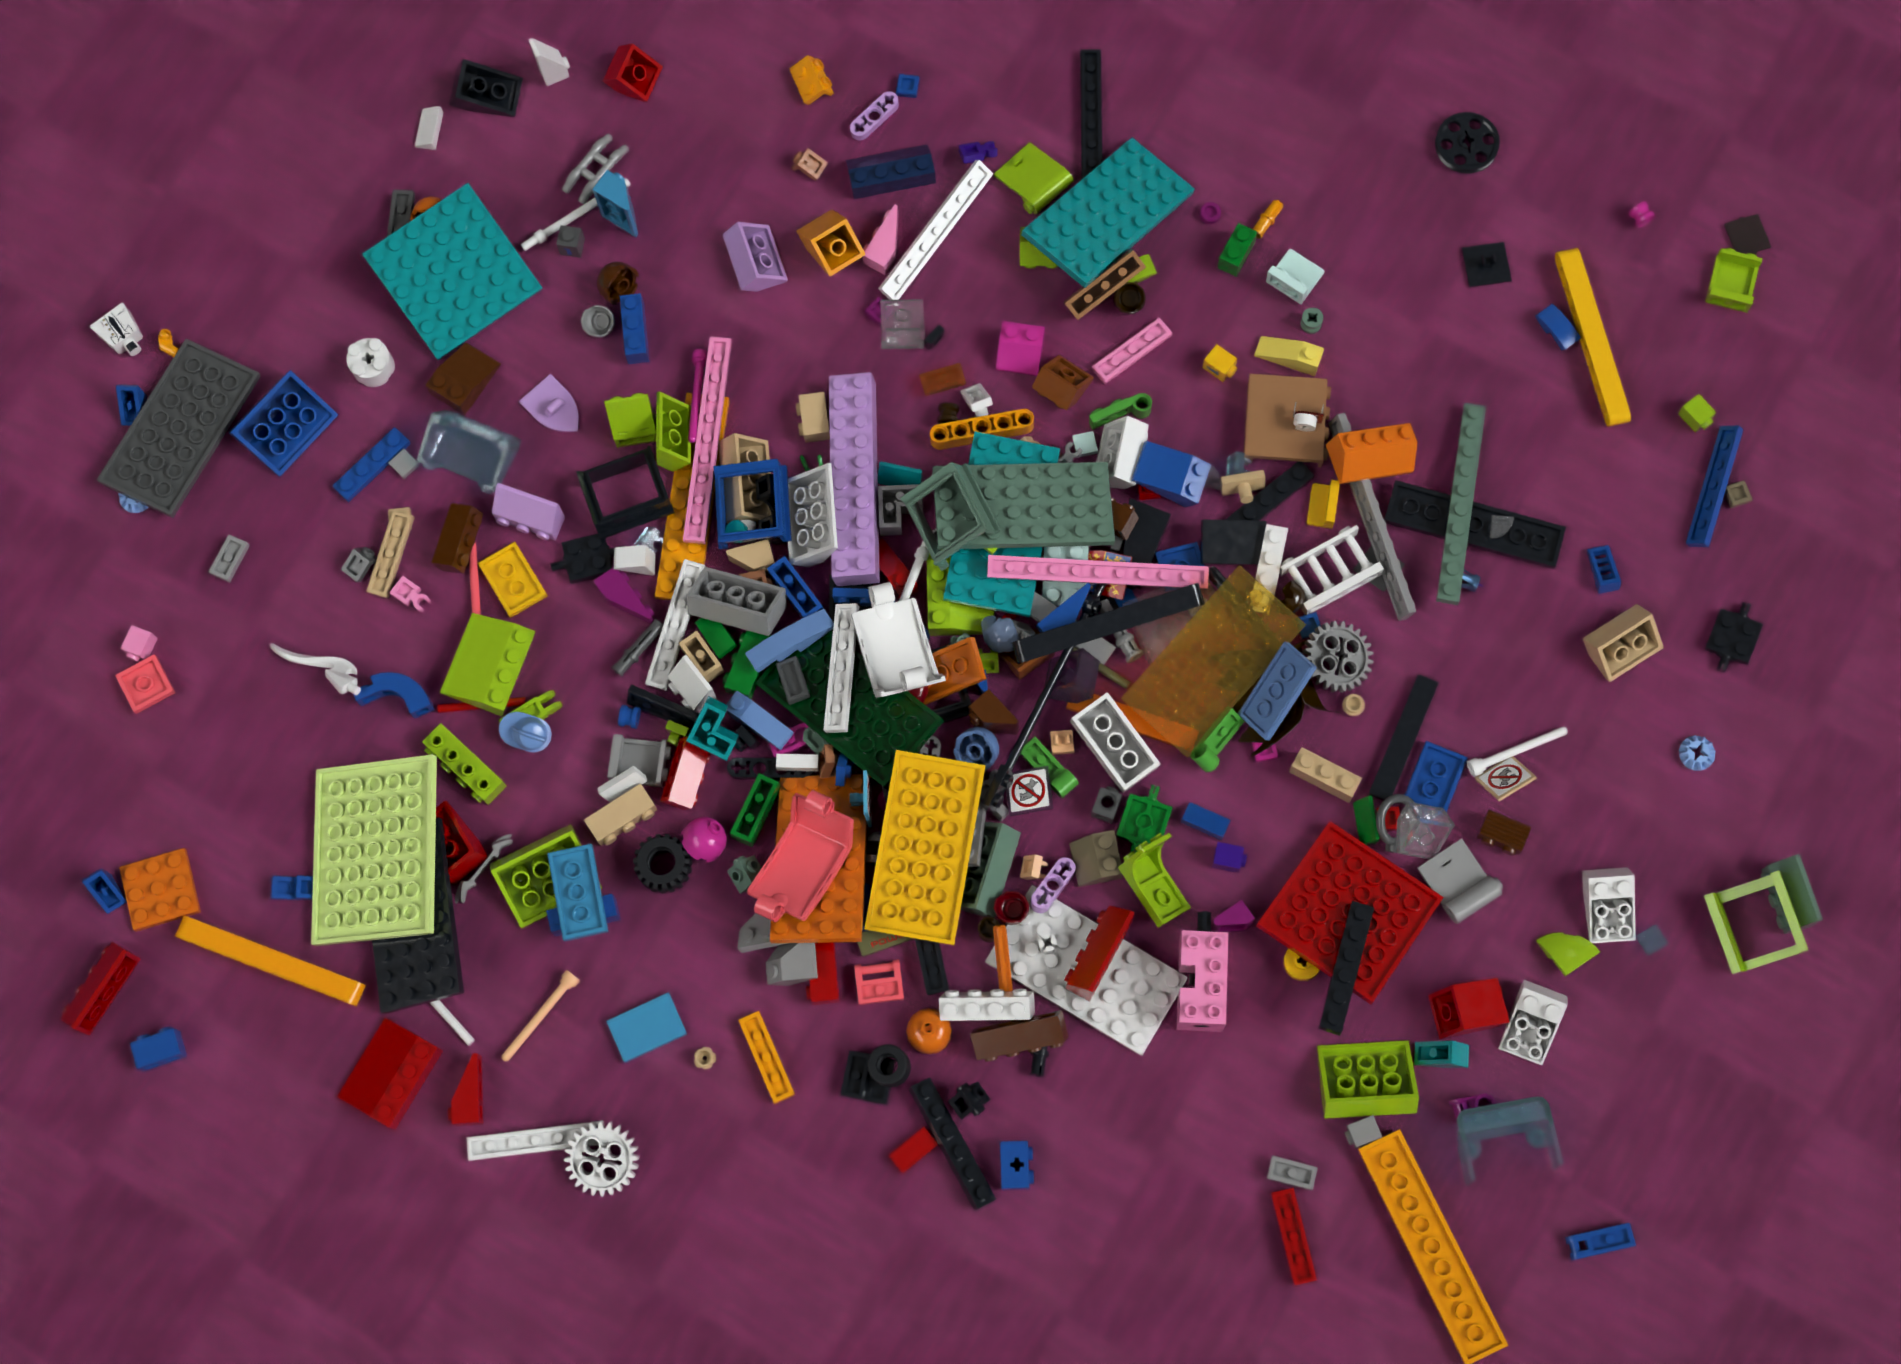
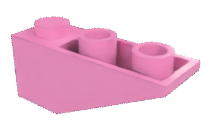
M896 204L891 210H887L883 218L884 222L880 227H876L872 235V241L863 248L866 254L863 256V264L886 275L896 259L898 205Z

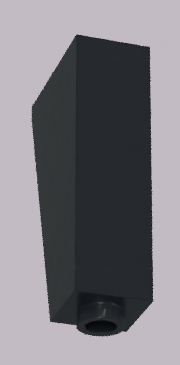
M1130 498L1129 505L1135 508L1134 511L1139 519L1127 541L1125 540L1123 555L1132 557V563L1152 564L1155 553L1158 551L1169 525L1171 514ZM1126 585L1127 588L1132 590L1136 588L1141 590L1142 586Z

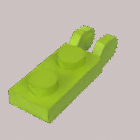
M550 690L539 697H534L512 712H523L544 720L549 717L548 715L562 708L563 705L561 701H557L545 709L541 704L546 703L556 695L554 690Z

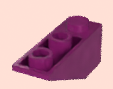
M613 567L594 580L597 589L608 604L649 624L653 622L652 616L654 612L648 604L643 605L639 600L642 598L636 587L631 589L627 582L630 580L624 571L619 572L614 570Z

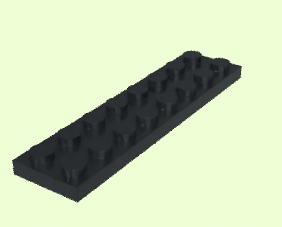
M1395 480L1384 520L1387 524L1445 539L1451 495ZM1473 501L1467 546L1554 570L1566 527Z

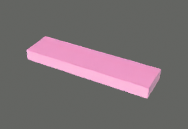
M1159 317L1094 364L1092 370L1104 384H1107L1170 338L1172 332Z

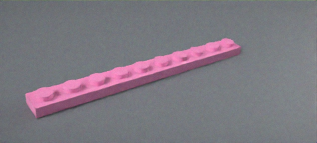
M710 337L683 535L685 543L706 544L715 474L713 466H716L732 345L731 338Z
M988 555L987 578L1183 588L1199 583L1200 589H1208V566Z

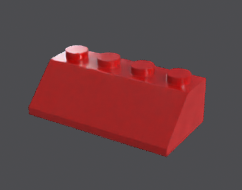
M1111 905L1108 906L1106 911L1101 910L1096 920L1099 923L1096 930L1091 929L1086 938V942H1088L1086 949H1080L1075 959L1078 962L1074 970L1070 968L1064 979L1067 982V990L1090 1002L1130 928L1135 912Z
M113 941L103 949L101 959L91 967L88 973L89 977L85 983H82L77 988L75 998L65 1006L62 1012L63 1015L60 1018L74 1030L89 1036L141 960V958Z

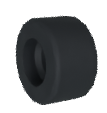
M892 1044L881 1045L875 1048L869 1055L867 1062L868 1072L871 1078L879 1085L887 1088L898 1087L909 1077L911 1071L910 1059L898 1046ZM888 1057L896 1059L898 1064L897 1070L890 1075L884 1074L881 1070L882 1061Z

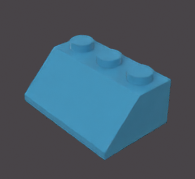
M606 170L592 189L603 218L637 237L638 230L634 208L625 178L617 172L612 173Z

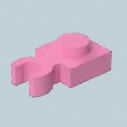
M404 576L399 579L389 592L407 607L413 602L414 607L419 612L424 611L419 606L420 601L431 602L427 595L419 594L421 591L420 587Z

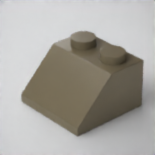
M1114 830L1091 834L1069 843L1072 859L1076 866L1075 873L1078 887L1123 878L1122 873L1118 869L1121 865Z

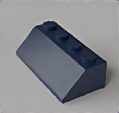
M928 144L846 160L854 200L936 183L934 164Z

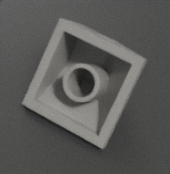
M815 943L778 945L766 961L767 985L790 986L818 978Z

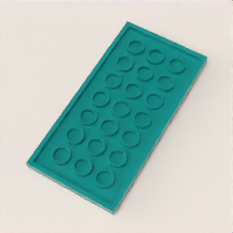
M1132 137L1025 227L1021 235L1081 286L1086 288L1194 193L1195 188Z
M975 431L968 465L1058 463L1060 448ZM1042 547L998 548L993 555L1041 558ZM960 549L951 555L943 596L944 601L1030 617L1037 580L987 578L988 555L991 554L985 549Z

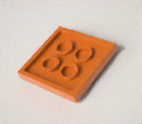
M178 849L119 867L131 923L135 932L181 919L184 915L191 916L201 913L187 849Z

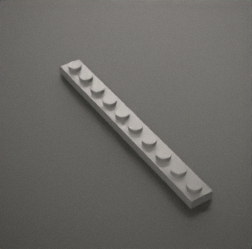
M1345 413L1337 414L1328 423L1333 437L1338 433L1351 431V425ZM1370 480L1350 482L1349 484L1377 562L1380 561L1384 568L1382 576L1398 621L1406 620L1416 612L1415 603L1411 598L1407 581L1401 570L1400 561L1397 559L1393 542L1386 528V522L1382 517L1379 503L1375 498L1372 483Z

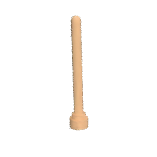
M567 969L561 975L560 985L502 1054L503 1061L507 1062L512 1058L566 990H570L572 987L575 988L580 982Z

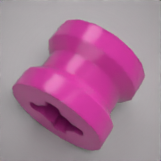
M1646 201L1637 204L1628 212V215L1635 219V225L1638 228L1645 226L1656 216L1653 211L1648 209L1649 205Z

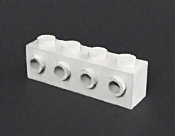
M979 989L968 990V992L947 990L939 997L940 1020H1030L1035 1014L1034 991H1026V989H1014L1009 992H1004L1003 989H993L990 992H981Z

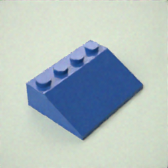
M289 370L231 429L229 434L280 477L329 426L338 414L298 376Z

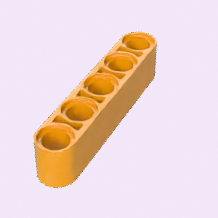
M1018 409L937 424L930 430V443L937 450L970 445L973 441L974 432H979L977 428L980 426L987 428L985 432L981 433L1006 438L1025 435L1034 428V415L1028 409ZM1021 419H1028L1030 422L1028 424H1021L1019 421ZM1005 422L1009 426L1007 428H1000L998 424ZM959 430L966 432L964 436H958L955 433ZM938 434L945 436L942 440H936L934 437Z

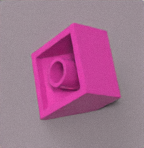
M1002 321L996 370L1037 376L1039 374L1045 338V327Z

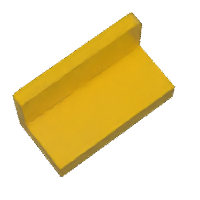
M1331 480L1330 485L1312 484L1307 525L1333 528L1340 487L1338 480Z

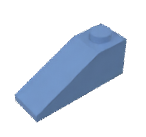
M738 691L734 693L726 704L728 705L726 712L733 720L779 750L784 747L794 734L783 723Z

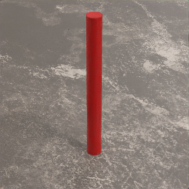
M526 697L510 698L506 707L521 706L526 703ZM464 702L437 705L438 713L480 710V708Z

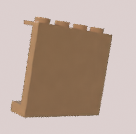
M1249 374L1243 462L1252 463L1253 458L1318 463V467L1321 468L1323 460L1327 461L1328 450L1324 447V440H1328L1329 427H1325V420H1329L1330 407H1326V399L1330 400L1331 387L1327 386L1328 379ZM1295 402V414L1306 413L1317 417L1316 429L1314 431L1306 432L1295 429L1296 426L1293 424ZM1323 404H1324L1323 415H1322L1321 421H1320L1321 410H1322V406H1323Z

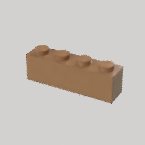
M1130 249L1086 288L1082 286L1063 302L1076 319L1079 320L1145 269L1146 266L1134 250Z

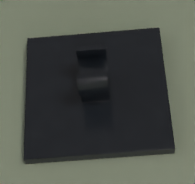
M1504 242L1462 247L1469 288L1512 282Z

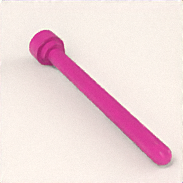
M696 349L692 353L695 375L688 441L690 443H694L697 437L704 367H706L708 351L704 349Z

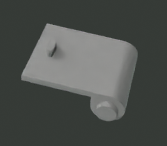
M1462 838L1417 867L1428 886L1444 897L1440 904L1456 924H1459L1502 895L1501 889H1503V885L1497 877L1492 878L1486 875Z

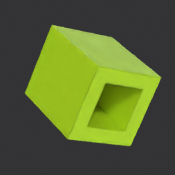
M1697 394L1682 406L1678 415L1696 433L1701 428L1706 430L1714 422L1712 419L1717 412L1700 394Z

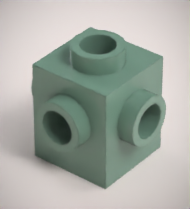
M755 855L747 858L741 856L733 861V866L727 873L739 893L742 894L747 892V889L762 867Z

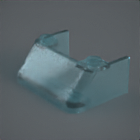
M1536 1096L1465 1109L1457 1116L1458 1153L1466 1186L1471 1185L1476 1180L1472 1161L1480 1156L1482 1152L1480 1140L1525 1132L1526 1140L1530 1146L1537 1149L1548 1148L1553 1170L1558 1169L1564 1164L1550 1106L1543 1097Z

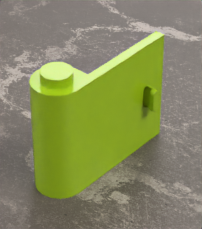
M1031 142L994 173V177L1022 197L1024 209L1029 214L1034 213L1036 215L1074 182L1072 175L1065 167Z

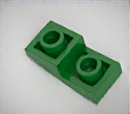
M700 618L695 622L719 659L737 647V644L722 623Z

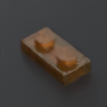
M960 363L919 374L925 397L966 385Z

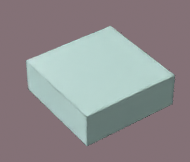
M1093 431L1072 435L1075 452L1079 448L1082 449V454L1079 457L1098 453Z

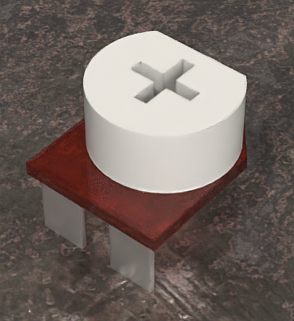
M1295 402L1293 413L1295 429L1306 432L1314 431L1316 423H1322L1324 404L1320 414L1307 411L1295 412Z

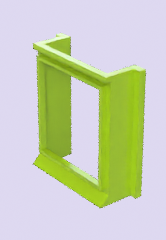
M1780 870L1718 893L1704 895L1732 974L1748 971L1809 950ZM1775 886L1796 945L1743 962L1722 903Z

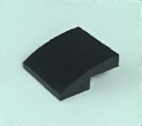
M849 1050L840 1096L888 1106L891 1088L881 1086L871 1078L867 1067L870 1054ZM885 1058L881 1063L882 1072L887 1075L893 1074L897 1061Z

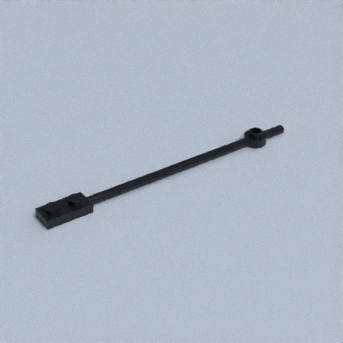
M1097 584L1093 593L1087 596L1079 620L1099 614L1102 607L1100 597L1107 584ZM1075 646L1064 649L1005 765H1000L981 802L985 810L994 813L996 808L1001 806L1004 798L1003 794L1006 788H1010L1014 779L1012 769Z

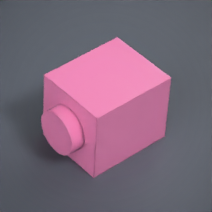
M131 625L120 649L126 653L125 657L138 662L139 659L144 660L150 656L158 638L149 631Z

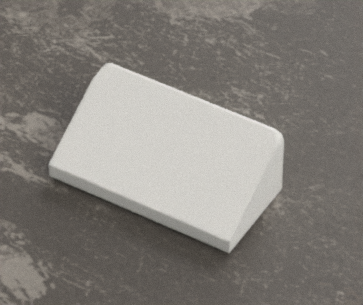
M440 106L422 109L415 148L436 150L443 111Z

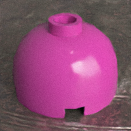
M703 816L693 819L681 832L684 838L682 840L683 847L696 860L702 858L707 860L706 862L708 863L715 861L726 847V831L717 820L711 817Z

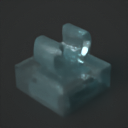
M1236 451L1227 458L1226 476L1251 472L1244 469V465L1248 466L1251 464L1250 459H1244L1245 453Z
M646 527L635 542V545H646L656 553L658 550L653 547V542L656 540L658 543L663 544V539L658 536L660 531L655 527Z

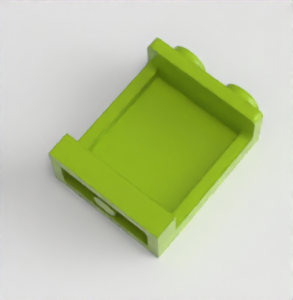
M1720 248L1715 257L1705 302L1747 313L1753 304L1754 297L1752 295L1758 270L1763 259L1752 253L1744 254L1736 252L1732 248Z

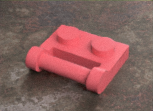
M895 959L890 963L861 966V964L854 965L859 1005L904 1000L899 959ZM894 971V977L863 981V975Z

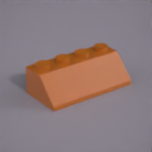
M1411 423L1338 433L1326 444L1339 484L1414 472L1418 442Z

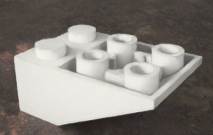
M1628 867L1582 870L1583 897L1589 941L1591 943L1636 940L1635 879L1631 870Z
M1523 980L1509 1016L1510 1022L1506 1025L1498 1049L1543 1065L1567 1008V996Z

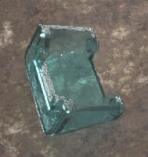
M447 410L431 413L416 461L422 463V466L429 470L443 467L477 481L481 491L493 494L497 483L502 484L519 450L521 440L458 413Z

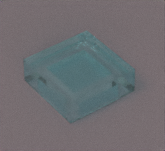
M1656 924L1636 936L1647 956L1669 944Z

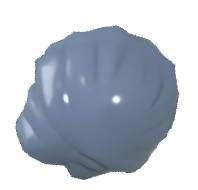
M994 615L985 617L981 621L984 641L988 647L998 653L1014 651L1011 642L1019 640V636L1013 620L1010 618H998L996 620Z

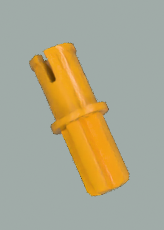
M1273 200L1266 211L1260 214V219L1252 228L1257 231L1256 238L1261 239L1270 225H1274L1275 218L1284 206L1279 200Z

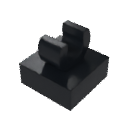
M741 725L735 731L740 736L734 745L738 751L742 752L748 746L756 749L761 744L746 727Z

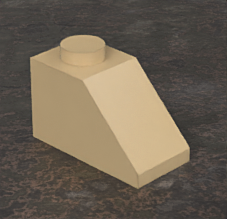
M762 540L726 550L730 562L749 572L765 569L766 575H769L767 568L775 563L769 540Z

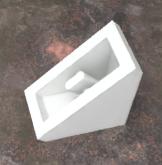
M646 545L614 548V570L654 576L655 553Z

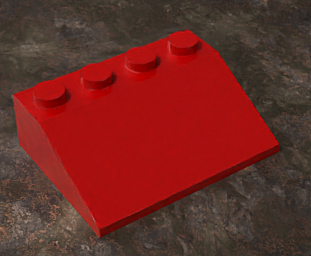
M385 1017L337 1097L395 1131L443 1050Z

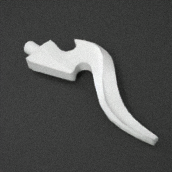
M273 643L270 644V648L277 655L290 662L331 668L325 670V677L340 694L347 693L348 691L354 695L360 693L361 688L357 686V678L348 675H357V669L352 662L339 657L297 654Z

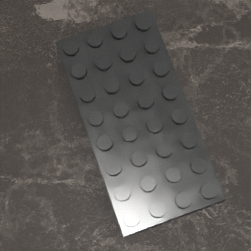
M185 339L97 481L112 490L174 518L260 379V373Z

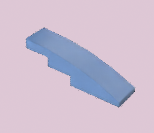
M822 609L785 627L745 654L754 669L759 673L774 661L781 662L796 650L802 652L831 631L834 627V622L827 611Z

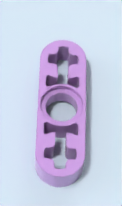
M888 91L877 98L851 123V136L859 141L866 139L898 109V96L894 92ZM886 100H888V101L893 100V104L891 105V104L888 103V104L886 105V102H885V101H886ZM872 112L880 114V118L877 120H871L868 116ZM856 127H863V132H856Z
M1064 857L1055 863L1031 897L1030 907L1034 912L1045 913L1049 910L1074 875L1076 866L1073 860ZM1067 866L1068 870H1066L1063 873L1062 877H1060L1059 874L1061 868ZM1055 881L1058 883L1059 888L1051 890L1048 888L1047 882ZM1045 893L1047 897L1044 903H1042L1041 905L1037 904V901L1040 900Z

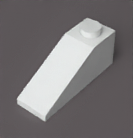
M529 39L538 68L547 86L570 77L567 70L570 68L566 56L561 57L559 50L536 39Z

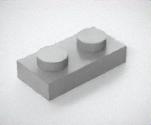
M228 535L209 573L230 583L250 546L249 543Z
M1272 1155L1266 1179L1312 1191L1318 1167Z

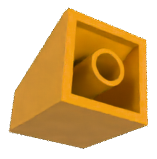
M833 209L797 230L807 251L828 276H832L866 255L847 218Z

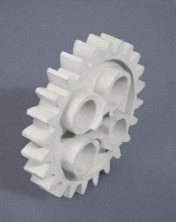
M603 1120L599 1121L598 1127H596L593 1121L589 1125L590 1129L583 1125L581 1127L582 1134L576 1131L574 1136L577 1140L570 1139L568 1143L572 1147L565 1149V1152L570 1154V1156L564 1158L565 1162H570V1165L565 1170L573 1172L569 1179L577 1178L578 1181L575 1186L583 1184V1192L590 1188L592 1196H594L597 1190L600 1191L601 1197L605 1195L606 1190H608L610 1195L614 1194V1188L619 1192L622 1191L623 1186L621 1183L628 1186L630 1181L627 1177L634 1178L636 1175L631 1169H638L639 1167L634 1161L638 1160L640 1155L633 1154L639 1147L631 1146L635 1138L627 1139L626 1136L629 1131L626 1130L621 1133L620 1124L615 1129L612 1128V1121L608 1123L607 1127L604 1126ZM588 1140H596L599 1148L597 1150L591 1149L588 1145ZM611 1145H618L621 1148V1154L614 1155L610 1150ZM582 1152H586L587 1154L592 1156H583ZM601 1153L604 1154V1159H607L603 1163L598 1158ZM610 1160H619L622 1162V1164L619 1165ZM583 1162H590L593 1165V1171H585L583 1169ZM612 1167L616 1172V1176L613 1178L608 1177L605 1173V1168Z

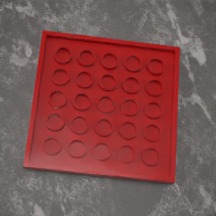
M1329 821L1256 927L1331 977L1351 902L1355 901L1374 907L1353 988L1354 994L1372 1005L1444 897Z

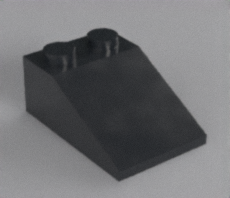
M462 59L456 69L449 105L471 112L515 117L523 78Z

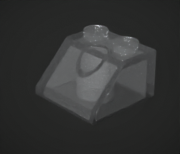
M923 299L880 300L881 349H924Z
M1407 802L1397 819L1396 851L1398 854L1431 859L1438 854L1455 824L1444 808Z

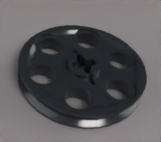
M1461 112L1448 117L1439 127L1435 139L1436 153L1441 162L1449 169L1463 174L1477 173L1490 166L1498 153L1500 145L1499 134L1493 123L1486 117L1473 112ZM1477 121L1481 127L1479 129H1472L1469 123ZM1455 123L1459 126L1460 130L1452 132L1449 130L1448 125ZM1490 136L1493 138L1494 143L1487 145L1483 142L1482 138ZM1465 137H1466V140H1468V142L1471 143V144H1470V147H1469V151H1468V146H1467V144L1464 143ZM1448 141L1452 144V148L1448 150L1443 149L1441 143ZM1483 154L1486 157V161L1478 162L1475 156ZM1461 156L1465 159L1466 163L1458 165L1455 163L1454 158Z

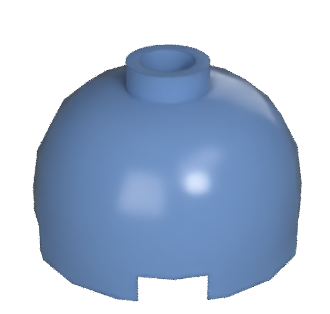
M969 728L956 739L954 755L958 761L986 765V771L995 763L999 755L997 738L991 731L985 728Z

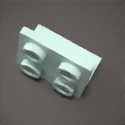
M1289 249L1276 267L1272 265L1269 269L1266 282L1294 301L1302 304L1325 271L1299 253Z

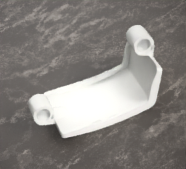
M891 582L868 587L872 608L853 612L851 616L875 697H884L946 681L945 675L938 673L916 599L910 598L894 602L895 595Z

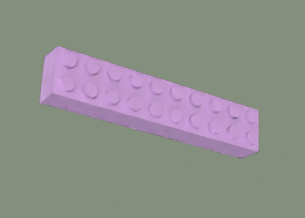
M871 372L829 376L830 463L832 466L838 548L831 554L832 579L836 586L880 583L876 382Z

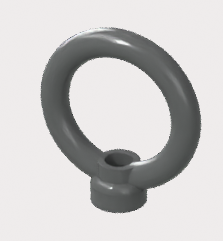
M1394 794L1387 797L1377 811L1376 828L1380 838L1386 844L1385 851L1403 854L1404 847L1409 845L1419 832L1421 822L1419 809L1416 803L1406 795ZM1395 803L1404 804L1411 814L1410 830L1401 839L1391 837L1385 827L1386 813Z

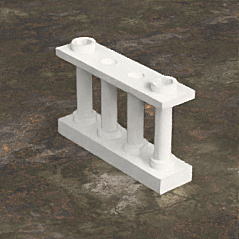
M1357 525L1352 528L1347 526L1338 532L1339 535L1295 559L1290 557L1282 562L1279 571L1280 575L1283 576L1289 572L1293 580L1305 592V601L1302 606V611L1305 615L1323 608L1382 575L1384 568L1380 561L1374 565L1370 563L1355 540L1354 536L1358 534L1359 530ZM1345 541L1362 566L1361 572L1356 575L1350 573L1335 548ZM1325 552H1328L1343 577V582L1337 585L1330 582L1316 557ZM1307 562L1324 587V592L1317 596L1312 594L1297 567Z

